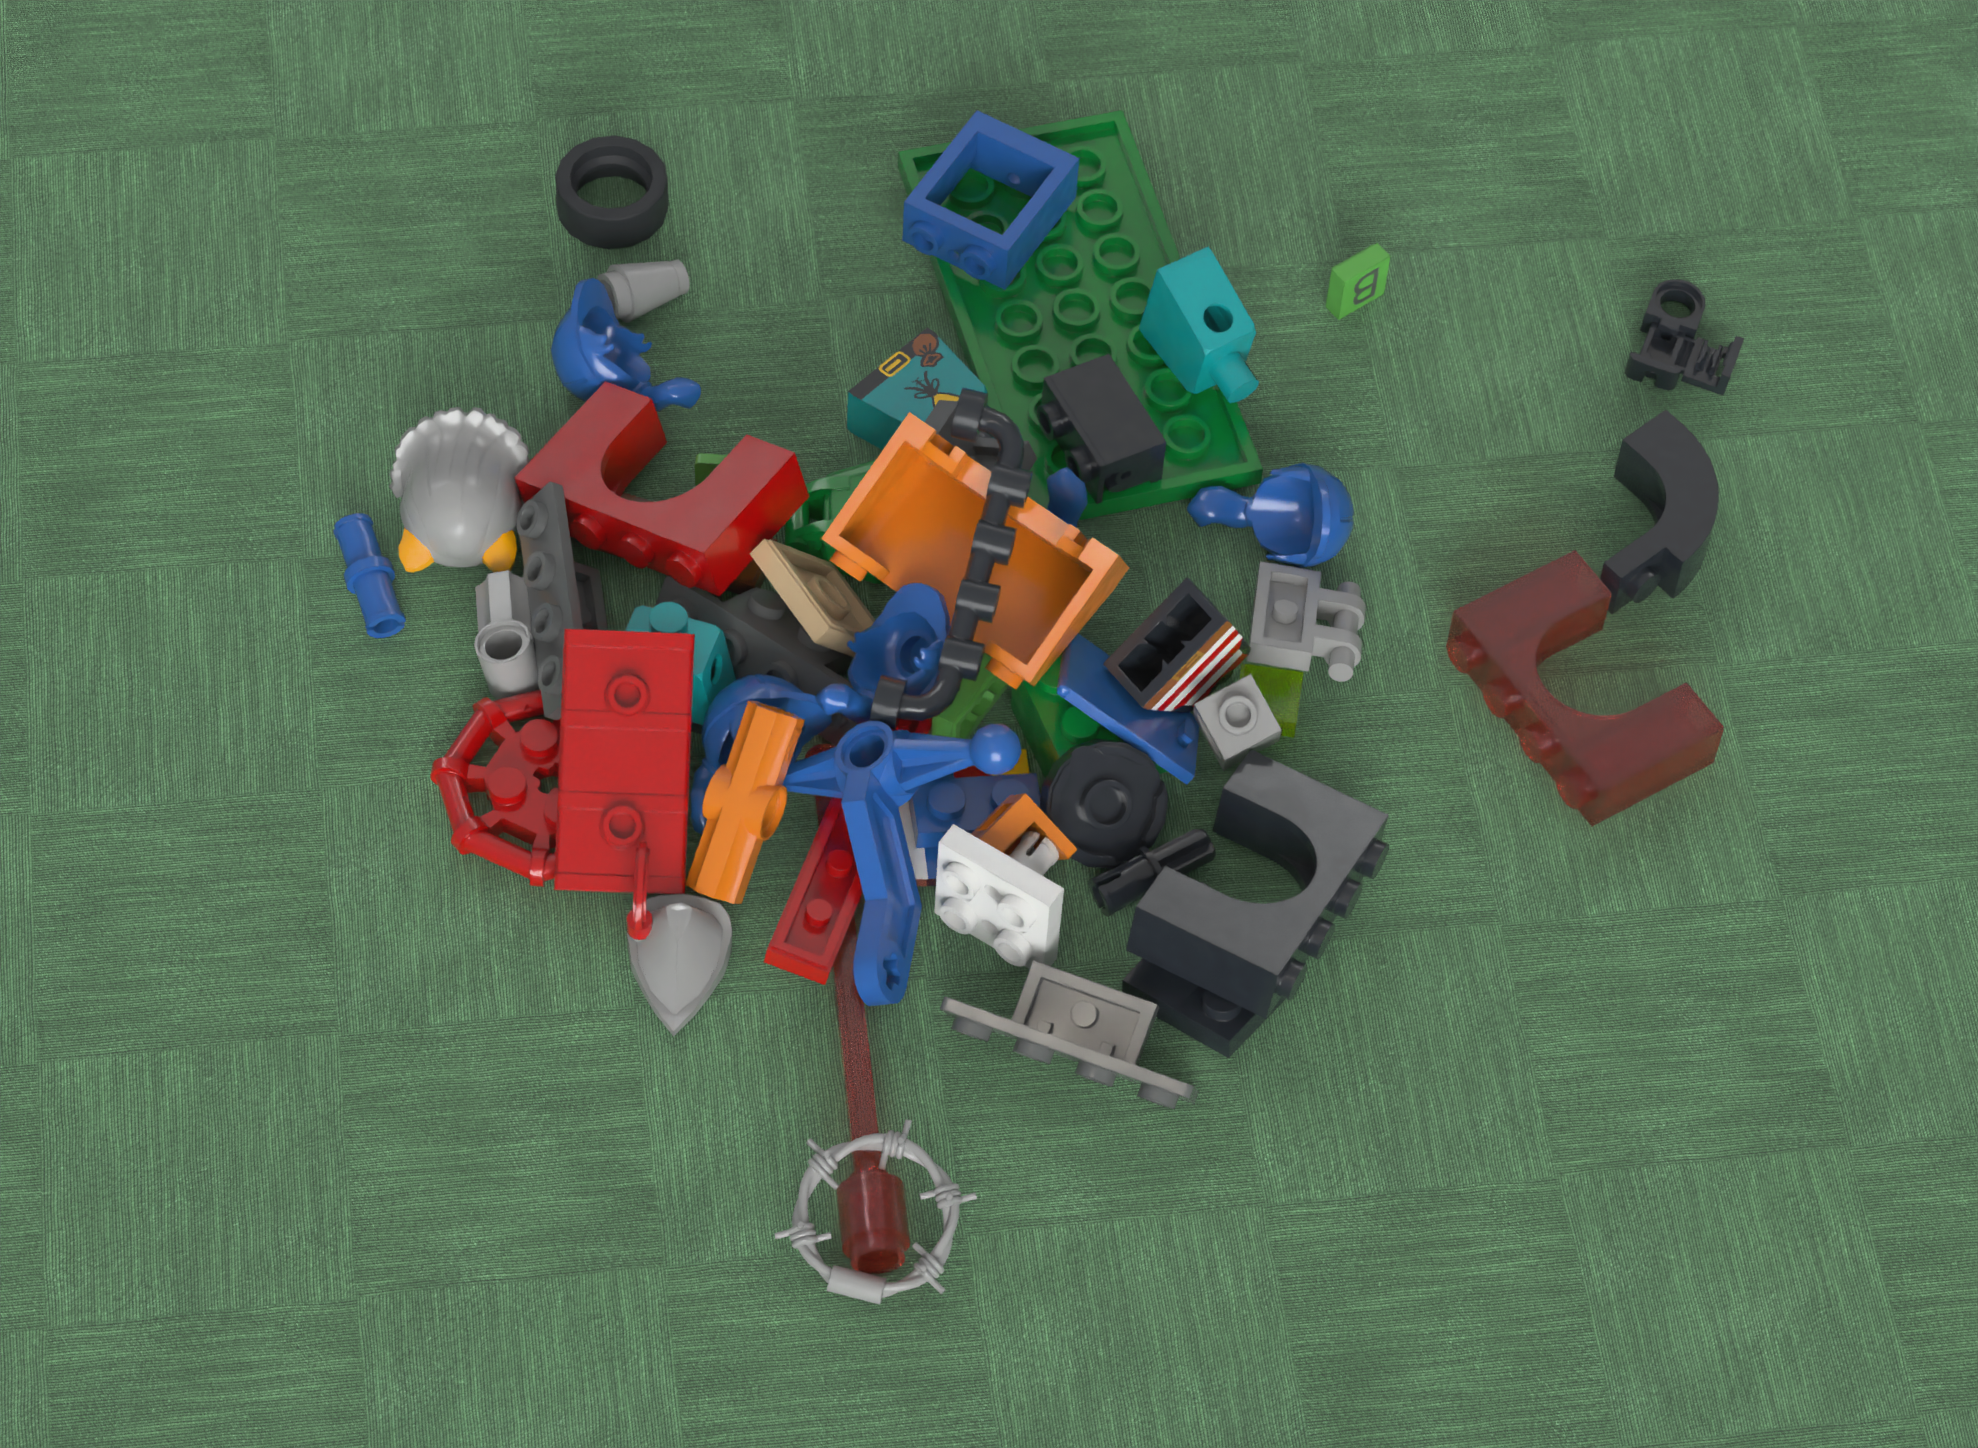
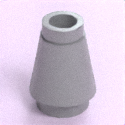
M678 259L612 264L606 273L599 274L597 280L604 284L616 318L626 323L637 319L680 295L687 294L689 291L687 270Z

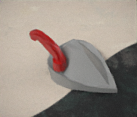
M640 842L639 848H636L633 910L627 914L626 918L627 949L632 974L656 1016L674 1037L697 1014L724 977L732 953L731 921L729 914L720 903L705 897L688 894H670L647 899L650 848H647V842Z

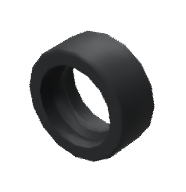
M621 136L595 137L574 146L560 161L555 175L556 204L559 221L571 236L589 246L604 249L627 248L649 239L663 225L668 211V180L665 164L650 147L636 139ZM614 176L631 179L643 186L647 191L639 201L618 208L594 206L577 195V192L585 184L598 178Z

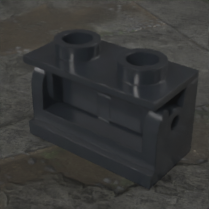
M1109 354L1043 379L1042 403L1037 407V418L1041 430L1048 440L1055 439L1065 454L1066 466L1085 483V487L1096 504L1102 503L1104 484L1109 492H1121L1147 481H1150L1152 484L1162 480L1166 440Z

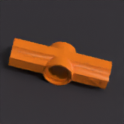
M748 700L727 764L721 765L716 770L706 789L702 812L707 822L688 873L686 886L692 888L695 892L713 899L732 904H742L762 843L774 834L783 817L787 803V789L783 786V782L805 719L780 708Z

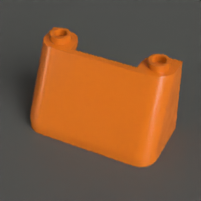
M909 412L821 539L836 550L829 561L859 582L863 580L868 572L896 592L902 586L911 583H922L937 589L944 596L951 625L958 591L966 572L975 530L981 518L992 472L972 459L965 451L936 434L937 431ZM1027 497L1024 509L1010 506L1005 526L1017 528L1012 555L1008 566L994 563L989 583L1001 586L996 613L992 623L978 621L973 639L975 642L985 644L984 653L991 657L985 669L1015 690H1017L1023 680L1032 686L1036 685L1113 592L1129 569L1118 554L1093 537L1088 540L1079 529L1071 524H1067L1029 497Z

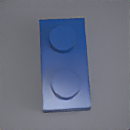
M1036 773L945 778L920 785L919 789L908 801L916 848L938 847L939 841L953 824L971 834L1009 795L1026 793L1039 807L1041 796Z

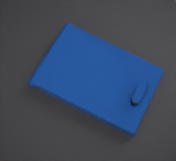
M1077 634L1062 652L1057 694L1126 743L1147 754L1153 762L1187 785L1195 777L1199 725L1193 714L1190 712L1183 713L1142 708L1103 665L1110 655L1080 634Z

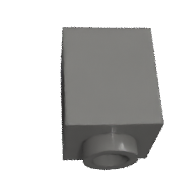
M1251 674L1194 704L1193 716L1223 771L1243 761L1250 750L1260 752L1280 740L1281 728Z

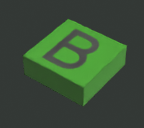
M1376 243L1332 267L1325 307L1340 320L1383 295L1391 256Z

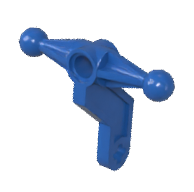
M867 721L847 731L838 742L837 747L789 765L783 782L787 792L842 798L841 804L865 899L854 954V982L860 998L868 1006L896 1004L903 999L922 909L899 807L911 799L920 785L975 765L984 773L991 775H1001L1012 770L1020 758L1021 744L1015 731L1004 724L990 723L978 729L972 739L911 733L907 730L892 731L887 724L881 721Z

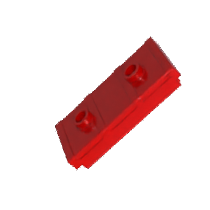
M564 629L554 891L633 894L636 848H639L640 842H647V848H650L647 894H685L695 634Z

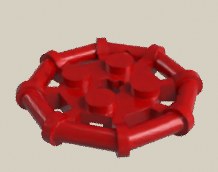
M541 690L493 701L488 697H484L473 704V715L444 757L438 758L432 763L430 778L439 787L453 831L451 844L460 854L473 853L530 879V886L544 887L545 881L554 879L555 852L550 853V849L556 847L558 788L554 787L549 794L542 793L540 791V780L546 777H558L561 718L559 720L553 719V723L544 719L531 720L522 727L521 731L515 732L510 722L544 714ZM488 737L499 747L486 767L470 764ZM485 792L487 799L490 800L492 811L480 817L475 816L468 793ZM504 832L533 845L532 852L498 836Z

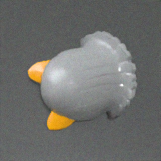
M453 407L448 411H435L432 418L425 416L419 419L417 426L409 427L401 436L400 444L395 446L394 451L397 460L393 462V469L389 473L392 479L389 485L391 491L396 498L402 497L399 510L404 531L398 551L399 558L406 572L414 573L421 571L433 562L446 567H473L484 563L493 573L506 570L511 572L517 553V543L514 534L517 514L524 505L514 477L530 461L528 458V446L521 441V435L516 428L508 426L507 421L498 419L495 414H485L482 408L473 407L469 412H464L460 407Z

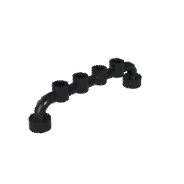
M964 387L958 399L951 437L976 443L980 431L986 432L997 440L999 453L991 473L981 518L975 530L969 561L960 584L954 615L943 645L933 687L924 694L910 695L906 694L908 680L884 674L879 679L869 721H881L887 724L893 731L896 730L899 719L923 721L940 715L952 705L960 690L962 679L976 682L985 650V644L973 641L979 620L988 623L993 622L1001 592L1000 585L989 583L994 563L1008 566L1017 534V528L1005 526L1010 506L1024 509L1031 485L1033 471L1021 469L1024 458V441L1018 426L1007 414L987 407L988 393Z

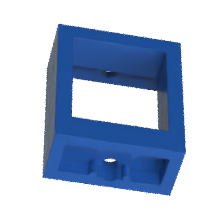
M976 110L904 201L902 241L912 245L923 254L933 255L964 270L973 278L988 281L1005 290L1076 198L1079 158ZM970 168L1032 197L1003 235L941 206Z

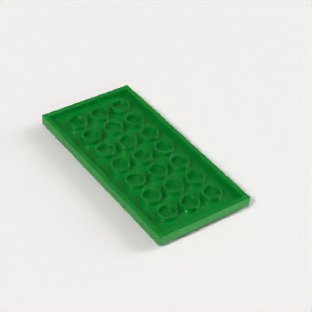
M1123 110L1018 129L1079 158L1077 192L1074 201L1005 290L988 281L973 278L964 270L933 255H929L968 367L987 389V407L1007 414L1018 426L1023 440L1029 441L1037 457L1036 462L1030 469V471H1033L1028 497L1046 509L1049 502L1047 478L1060 469L1067 467L1065 454L1055 439L1050 441L1046 438L1038 422L1037 407L1042 403L1043 379L1107 354L1111 356L1166 440L1162 480L1152 484L1150 481H1147L1121 492H1109L1104 484L1102 503L1099 504L1095 503L1086 488L1088 504L1079 520L1193 498L1200 489L1209 486H1223L1232 490L1261 484L1263 467L1238 403H1229L1217 385L1197 394L1188 392L1139 330L1157 269L1181 258ZM951 142L898 151V170L908 196ZM970 168L941 206L1003 235L1032 197Z

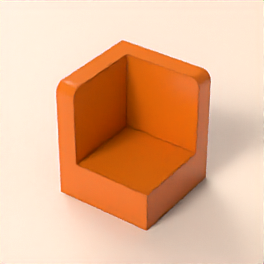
M1026 793L1009 795L971 833V835L1008 856L1020 843L1022 836L1029 831L1040 834L1038 841L1033 847L1037 849L1046 837L1058 850V860L1069 859L1077 851V848Z

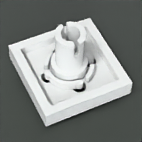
M953 824L938 844L934 913L939 915L943 922L952 930L964 935L971 934L995 948L996 952L1005 961L1014 966H1025L1030 969L1033 960L1051 966L1057 959L1064 888L1043 875L1059 858L1055 845L1045 837L1038 848L1035 849L1033 846L1038 841L1040 834L1029 831L1022 836L1020 843L1008 856Z

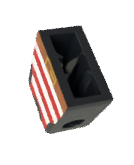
M1186 577L1103 665L1142 708L1189 713L1194 710L1195 703L1208 697L1220 684L1225 683L1231 677L1233 670L1249 655L1251 647L1194 582Z

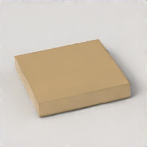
M764 539L750 555L813 642L854 657L855 652L847 646V642L851 640L854 643V633L862 632L869 628L875 619L836 566L831 562L779 542Z

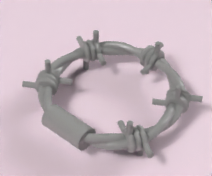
M905 1119L902 1134L898 1131L894 1133L893 1130H889L887 1134H869L849 1142L834 1145L826 1150L821 1149L811 1138L806 1142L817 1154H814L807 1161L809 1166L800 1183L798 1199L792 1216V1227L788 1230L774 1233L775 1239L790 1236L792 1247L798 1249L809 1265L816 1269L828 1283L827 1291L880 1305L883 1298L900 1291L919 1287L926 1282L930 1283L940 1294H943L946 1290L936 1279L939 1278V1274L944 1273L943 1265L951 1251L953 1234L959 1219V1205L963 1202L977 1199L976 1193L961 1196L960 1186L952 1182L949 1175L932 1160L922 1147L907 1139L912 1123L911 1120ZM853 1151H883L878 1167L882 1170H885L888 1156L892 1158L896 1156L897 1159L906 1157L925 1167L936 1188L934 1190L923 1192L919 1195L921 1200L936 1196L937 1208L942 1209L943 1234L930 1254L917 1242L913 1244L912 1247L922 1258H919L918 1262L914 1263V1270L897 1282H887V1278L833 1265V1268L824 1263L815 1245L817 1242L831 1239L832 1236L831 1232L815 1236V1226L813 1223H809L808 1199L821 1179H824L834 1190L839 1187V1184L830 1175L833 1173V1170L838 1168L837 1163Z

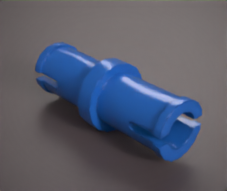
M364 513L347 515L335 523V529L333 530L347 566L344 572L347 589L357 596L366 623L367 634L374 638L392 636L401 631L405 626L404 622H406L405 615L400 609L392 585L395 578L392 562L382 555L373 529L372 518Z

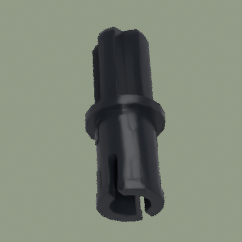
M1193 829L1152 851L1145 846L1139 848L1136 851V857L1112 870L1089 879V889L1098 908H1102V913L1108 917L1128 904L1142 898L1165 866L1185 875L1213 861L1216 857V851L1204 829Z

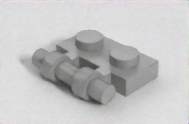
M1260 561L1248 643L1251 651L1246 661L1277 668L1309 672L1312 656L1324 657L1329 665L1328 674L1330 678L1338 682L1348 681L1352 678L1354 667L1359 664L1362 653V640L1357 635V631L1362 628L1365 622L1366 604L1361 598L1360 586L1354 582L1346 581L1338 585L1337 591L1320 588V571ZM1316 619L1327 620L1331 627L1317 625Z

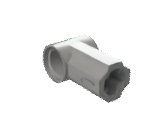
M509 570L489 573L486 580L475 587L478 634L474 643L489 691L496 699L538 690V666L534 638L531 634V615L524 577L514 575Z

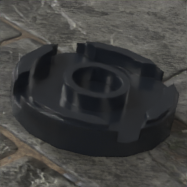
M1093 739L1072 746L1053 763L1042 784L1039 808L1077 848V851L1070 857L1071 859L1087 867L1113 869L1124 864L1125 861L1134 858L1139 848L1145 846L1149 849L1155 843L1166 821L1168 795L1165 783L1160 780L1159 772L1155 768L1156 765L1147 754L1119 740Z

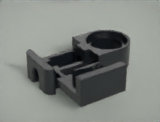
M1680 279L1666 280L1660 283L1653 292L1640 328L1641 332L1647 333L1640 354L1630 352L1624 373L1628 378L1638 382H1643L1645 376L1655 379L1654 386L1664 390H1673L1681 373L1683 375L1681 381L1724 396L1744 338L1736 336L1734 342L1729 344V347L1724 346L1723 348L1720 345L1718 349L1708 347V340L1697 337L1695 340L1694 337L1705 309V297L1698 287L1688 281ZM1667 301L1680 302L1689 308L1691 315L1684 318L1673 317L1662 309L1661 304ZM1722 358L1724 359L1722 363L1724 369L1721 377H1718L1715 374Z

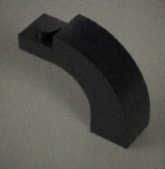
M1664 410L1622 440L1614 477L1647 507L1653 517L1655 526L1604 562L1595 600L1611 614H1614L1630 601L1635 603L1642 602L1657 586L1672 599L1679 595L1692 582L1700 570L1718 511L1719 490L1711 460L1696 437L1667 410Z

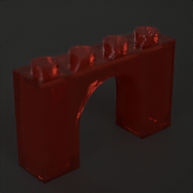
M1574 550L1454 610L1446 648L1455 668L1461 673H1467L1483 692L1484 700L1490 711L1496 717L1504 718L1518 735L1521 746L1528 758L1534 763H1540L1553 778L1563 801L1570 808L1578 809L1591 827L1713 764L1724 726L1687 682L1629 712L1607 716L1592 715L1572 709L1558 701L1545 688L1536 668L1552 655L1603 630L1612 595L1583 558Z

